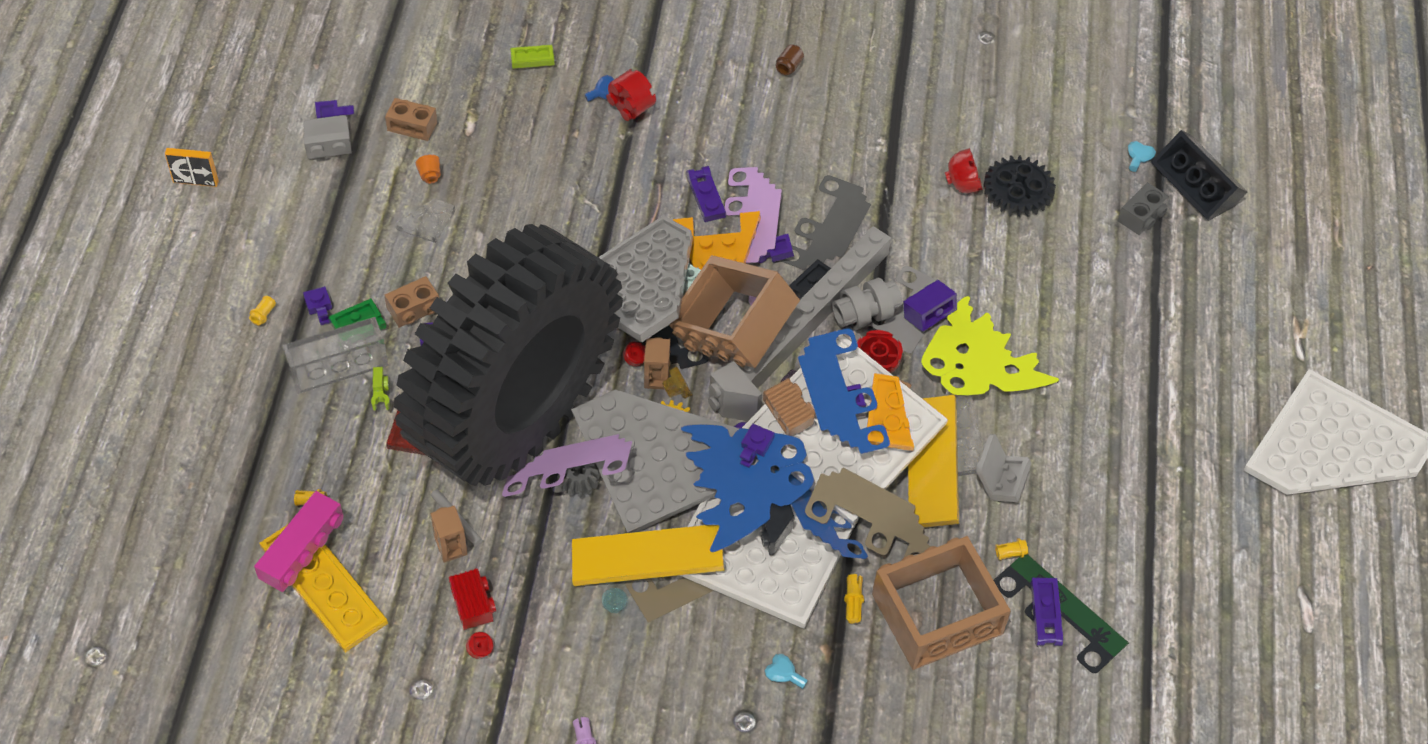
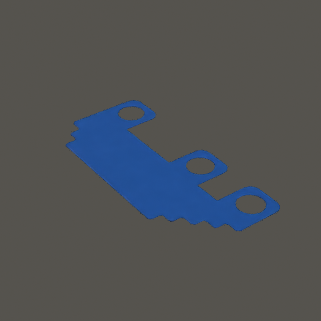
M847 328L810 337L808 339L810 345L804 348L805 355L799 356L798 360L820 429L822 431L829 430L831 436L838 435L840 441H848L852 448L858 447L861 454L888 447L890 440L883 425L860 429L855 415L877 408V401L873 390L865 387L848 392L836 355L854 351L858 347L853 330ZM841 334H847L851 337L852 343L847 348H841L836 343L837 337ZM858 394H868L871 397V404L868 407L858 406L856 403V396ZM877 430L883 434L884 440L881 444L873 445L868 441V434L871 431Z
M792 474L789 475V482L792 485L802 484ZM810 489L791 504L805 530H810L814 536H819L824 543H829L832 549L839 550L843 557L867 559L868 555L860 542L839 539L834 527L850 529L852 525L846 519L845 524H838L830 515L828 522L822 524L806 515L805 509L812 495ZM816 501L812 505L814 515L822 517L826 514L827 509L823 508L820 501ZM853 543L857 545L862 553L859 555L852 553L847 548V544Z

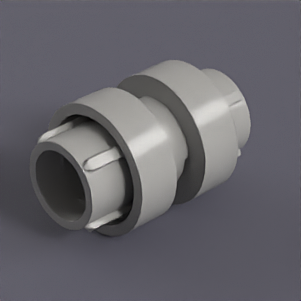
M876 278L863 284V291L857 286L842 290L840 299L832 302V311L840 327L850 325L854 330L870 325L871 317L878 322L894 315V308L902 305V296L897 284L893 280L884 282L881 278Z

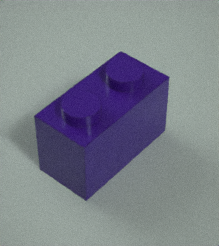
M936 280L903 301L904 318L923 332L957 310V293L940 280Z

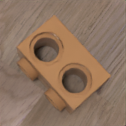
M394 98L385 116L387 131L425 141L429 140L437 124L436 108Z
M426 276L384 295L386 308L399 328L412 324L415 320L426 315L435 313L430 309V306L436 297L439 298L438 293Z
M646 339L644 388L668 390L670 339Z
M455 505L442 507L430 513L434 538L443 562L445 563L468 555L464 528Z

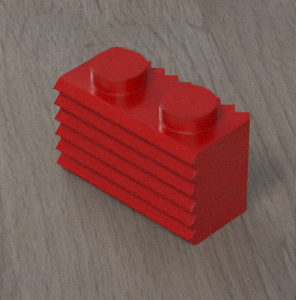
M475 568L474 570L448 577L463 630L493 622L492 613L496 612L493 597L487 598L486 591L489 590L486 576L481 577L479 570Z

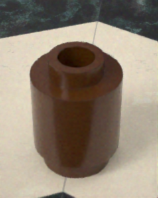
M787 45L776 60L777 71L782 75L793 73L804 59L802 49L797 45Z

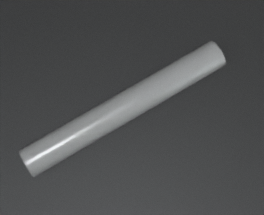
M438 489L431 493V497L441 508L452 506ZM457 511L465 536L475 547L479 546L483 540Z

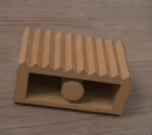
M789 378L764 391L763 401L785 434L795 436L814 424V415L816 413L813 406L809 402L806 403L801 397L802 391L798 384H793Z

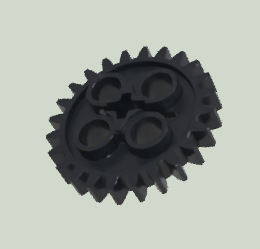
M1010 155L1009 161L1002 157L1000 163L994 161V165L989 166L983 183V187H985L984 194L988 195V201L994 200L993 207L1001 206V212L1007 209L1009 210L1008 214L1011 215L1014 211L1018 217H1020L1021 212H1024L1029 217L1030 211L1037 215L1039 209L1044 211L1046 205L1050 206L1055 194V178L1050 177L1051 171H1045L1046 165L1038 166V160L1032 163L1030 162V157L1022 160L1021 155L1018 156V160H1015Z

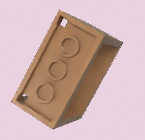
M711 255L682 297L679 318L670 323L669 326L674 330L672 333L681 338L684 342V347L691 352L699 351L708 357L716 356L724 362L734 361L741 367L746 365L756 368L800 299L777 271ZM733 292L757 297L731 336L709 330Z
M968 536L960 539L953 538L939 547H929L921 554L915 556L908 555L900 562L885 564L876 571L872 596L912 670L1004 634L1011 610ZM959 566L984 611L927 634L920 635L896 590Z

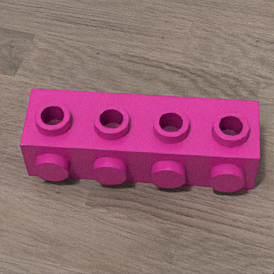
M315 491L255 564L254 568L258 579L281 592H284L288 586H291L296 581L301 569L309 565L317 549L325 545L333 529L338 528L342 523L344 516L341 504Z

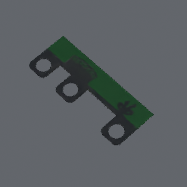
M1026 554L1023 558L1019 557L993 581L1005 597L1012 598L1025 586L1031 589L1032 578L1054 577ZM1004 577L1014 579L1016 582L1015 589L1012 591L1003 590L1000 586L1001 579ZM1058 581L1061 616L1091 642L1077 655V660L1091 673H1098L1129 642ZM1033 603L1025 608L1024 612L1034 622L1032 614ZM1086 653H1098L1101 657V663L1098 666L1088 665L1085 662Z

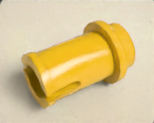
M263 296L257 307L251 309L249 313L250 321L255 325L264 324L267 321L268 314L276 306L275 300L270 296Z
M317 489L318 492L327 496L326 491H322V489ZM296 490V494H294L295 506H304L315 491Z
M1017 538L1015 542L996 544V556L998 560L1016 556L1023 558L1024 555L1028 554L1026 540Z

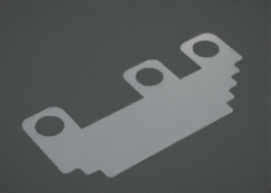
M904 266L896 276L898 283L913 290L910 296L936 281V279L910 266ZM911 271L915 273L917 278L914 282L907 283L902 279V274ZM902 305L895 316L887 318L885 324L875 325L871 320L869 325L877 330L893 334V338L897 341L899 339L903 352L905 351L909 354L913 352L928 330L926 329L922 332L904 318V305ZM855 335L856 341H858L860 337L862 338V336Z

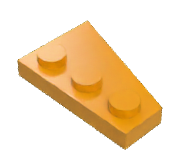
M874 373L872 390L877 401V408L869 411L867 427L883 425L890 440L888 447L914 451L913 439H911L899 377ZM874 430L868 434V441L873 445H879L884 440V436L880 431Z

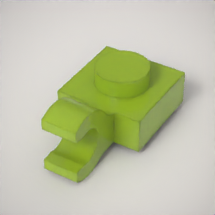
M373 367L372 409L376 410L377 404L384 402L386 410H389L390 400L388 395L385 394V390H389V377L384 376L383 367Z

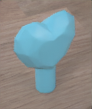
M1138 141L1130 142L1128 152L1133 160L1129 170L1136 172L1141 162L1154 158L1156 154L1154 147L1143 145Z
M776 654L772 659V664L768 665L764 670L766 677L771 681H791L802 689L808 681L795 672L792 661L784 654Z

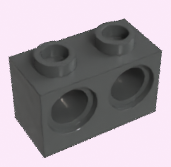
M1147 182L1122 207L1118 222L1138 235L1145 229L1150 230L1158 216L1161 218L1168 210L1167 202L1169 196Z

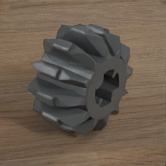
M590 463L567 468L564 480L561 483L562 491H568L570 497L578 493V496L581 498L584 492L590 495L592 489H597L600 478L597 465Z

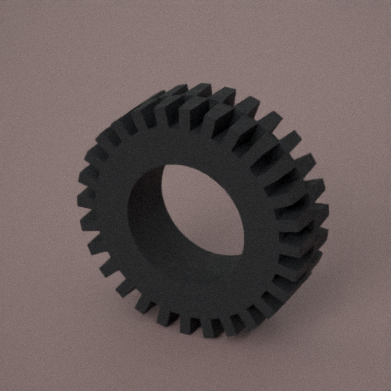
M527 224L522 232L516 228L507 231L504 242L495 238L487 244L486 259L475 253L467 261L469 276L466 279L455 273L447 283L453 293L447 302L436 297L430 309L437 313L438 316L433 324L420 323L415 332V335L424 341L422 346L407 349L403 361L412 368L398 375L396 386L402 389L403 392L394 398V408L400 411L395 417V422L402 429L400 432L401 436L422 453L470 485L476 486L479 482L486 486L491 485L494 478L498 481L506 479L511 468L518 472L525 467L528 454L537 457L543 452V439L545 436L554 440L560 434L559 420L563 416L570 420L574 415L571 409L575 408L572 403L578 394L584 397L588 396L592 389V386L586 382L589 375L600 374L605 364L598 356L611 350L614 339L607 334L619 327L620 317L615 312L622 307L623 298L618 295V292L622 289L621 281L616 279L617 271L607 262L543 224H540L539 228L533 224Z

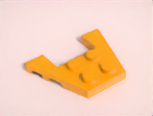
M760 211L740 213L741 232L694 236L693 217L673 219V221L691 230L693 240L689 261L692 266L702 270L711 255L746 264L750 253V246L755 238L758 223H760L761 216Z

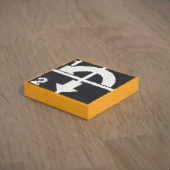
M166 148L165 157L173 183L217 187L219 180L211 152Z

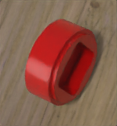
M631 342L625 347L623 358L626 363L631 366H640L644 363L645 346L642 343Z
M485 632L472 634L466 642L468 654L475 659L485 658L493 650L492 638Z

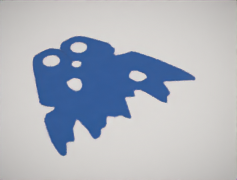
M699 424L681 427L682 431L692 434L691 440L704 442L711 447L701 451L686 452V457L693 460L695 466L703 469L700 479L693 485L716 489L715 498L721 499L719 505L696 516L705 525L720 526L710 548L711 552H716L730 546L766 523L770 519L771 503L778 506L790 505L813 485L814 478L811 468L802 463L806 457L804 443L799 438L775 433V438L764 457L757 454L759 461L755 465L746 467L740 464L742 460L740 455L744 449L741 446V442L749 429L741 428L731 437L728 429L719 425ZM793 445L797 449L796 455L793 458L783 457L781 454L783 446ZM772 466H778L779 471L777 473L771 472ZM798 471L804 475V482L801 485L795 486L789 482V475L792 472ZM735 503L744 505L745 509L737 516L730 515L729 508Z

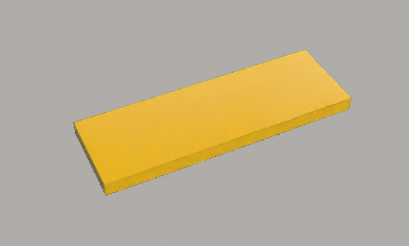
M955 395L922 398L947 418L948 421L908 465V502L915 505L914 514L919 516L918 523L923 527L959 524Z
M286 526L259 542L264 552L268 550ZM326 545L317 549L309 565L301 569L296 581L291 585L345 653L388 624L385 616Z
M701 525L572 539L573 586L724 571L723 549L716 552L710 551L720 526Z

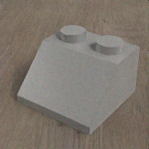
M734 361L710 374L708 402L710 407L714 411L717 410L722 417L749 421L761 409L762 393Z

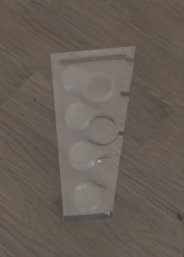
M946 390V396L954 395L950 393L948 390ZM955 395L958 476L975 474L977 462L980 461L983 454V446L972 395Z

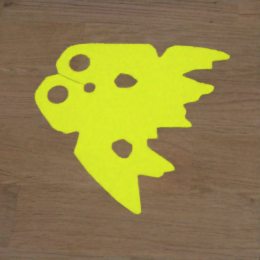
M969 296L962 298L957 303V310L947 316L952 326L942 325L938 328L921 360L923 367L930 374L941 376V384L954 395L984 394L989 390L990 384L995 385L1004 392L1047 386L1059 381L1056 377L1033 370L1039 363L1037 353H1030L1017 358L1012 357V351L1004 348L1011 334L993 331L994 324L990 320L991 316L989 313H985L982 317L971 322L970 314L973 307L968 305ZM966 343L969 349L966 354L959 353L956 347ZM932 358H939L943 360L945 366L942 369H936L930 364V360ZM960 363L964 366V368L958 369L956 368V364ZM1015 365L1019 372L1009 374L1005 371V366ZM959 377L964 381L965 385L963 388H955L950 384V379Z

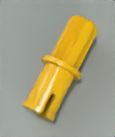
M857 574L847 576V594L844 596V601L847 603L846 619L850 624L861 621V605L864 602V596L862 595L863 577L859 575L857 580Z

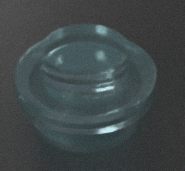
M610 588L602 596V605L609 612L618 613L626 607L627 595L619 588Z

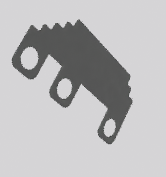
M831 175L825 176L819 185V190L835 196L837 199L823 224L808 218H801L798 222L795 233L813 240L808 251L792 245V249L799 253V259L796 261L782 259L780 261L805 270L807 265L811 266L817 259L824 263L826 259L833 260L835 256L843 257L871 206L870 203L865 201L867 196L862 194L863 187ZM834 180L838 183L839 187L835 191H829L825 188V182ZM803 223H811L814 225L815 230L813 233L806 234L801 231L800 227Z

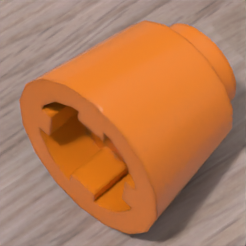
M424 155L416 160L415 165L421 179L428 184L437 182L441 176L439 157L436 155Z

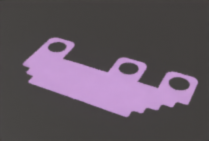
M757 167L734 168L729 172L728 184L730 186L749 185L747 197H730L725 201L726 215H740V213L760 211L761 220L757 225L756 235L752 240L746 263L758 262L759 257L765 256L768 249L775 248L782 192L781 189H775V184H769L770 179L763 178L764 173H758ZM742 171L746 173L744 181L735 182L733 180V175L736 172ZM733 201L742 202V208L739 211L733 212L729 210V204Z
M619 434L544 450L541 456L535 457V460L527 463L525 468L516 472L515 475L507 477L502 496L506 497L522 493L526 488L529 476L543 474L540 488L558 486L563 482L567 468L605 460L602 470L603 475L622 472L627 465L632 441L625 442V438L618 439ZM613 461H622V466L615 471L608 470L609 464ZM560 474L557 482L553 484L546 483V479L550 475ZM515 482L522 483L519 490L508 492V487Z

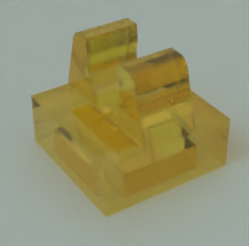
M678 367L669 370L671 377L662 383L669 397L681 394L686 399L691 396L692 393Z

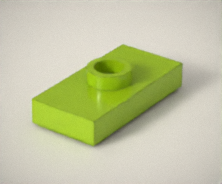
M552 45L510 48L512 69L555 65Z

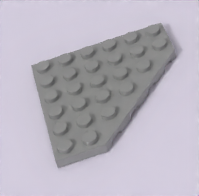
M663 215L599 257L617 271L616 279L621 281L622 289L618 292V295L623 298L622 307L615 312L620 317L618 328L640 342L649 339L652 335L679 318L693 240L691 230Z
M613 390L571 409L585 441L619 434L618 439L625 438V442L632 441L627 465L622 472L603 475L602 470L605 460L595 462L627 533L643 530L715 497L716 489L693 485L700 479L703 469L695 466L693 460L686 457V452H696L710 449L711 447L704 442L691 440L692 434L682 431L681 427L699 424L719 425L728 429L731 437L739 430V428L618 390ZM756 457L754 458L752 465H755L758 462ZM613 461L609 464L608 470L615 471L622 466V461Z

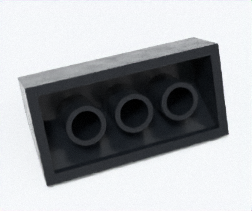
M1180 130L1151 161L1208 221L1232 209L1248 193L1191 134Z

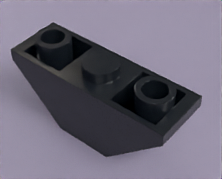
M771 503L770 519L762 525L763 532H760L763 547L767 546L769 555L776 553L793 529L794 514L791 504L778 506Z

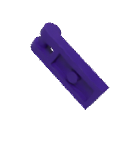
M709 166L701 167V170L696 171L694 169L687 170V179L704 222L726 218V211L711 176ZM697 179H704V181L701 182L697 181Z
M1032 578L1031 592L1035 624L1036 646H1044L1045 643H1053L1054 646H1062L1063 629L1057 578ZM1045 628H1053V633H1045Z

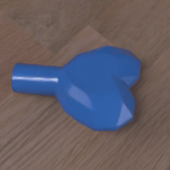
M609 75L602 76L596 83L595 89L584 94L587 102L597 97L607 99L606 95L609 94L608 85L614 78Z

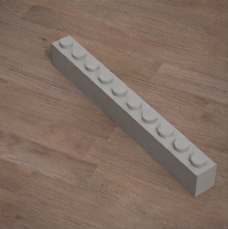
M873 226L800 299L756 368L746 365L745 367L739 366L757 389L833 312L832 302L840 299L841 291L858 286L889 254L890 236Z

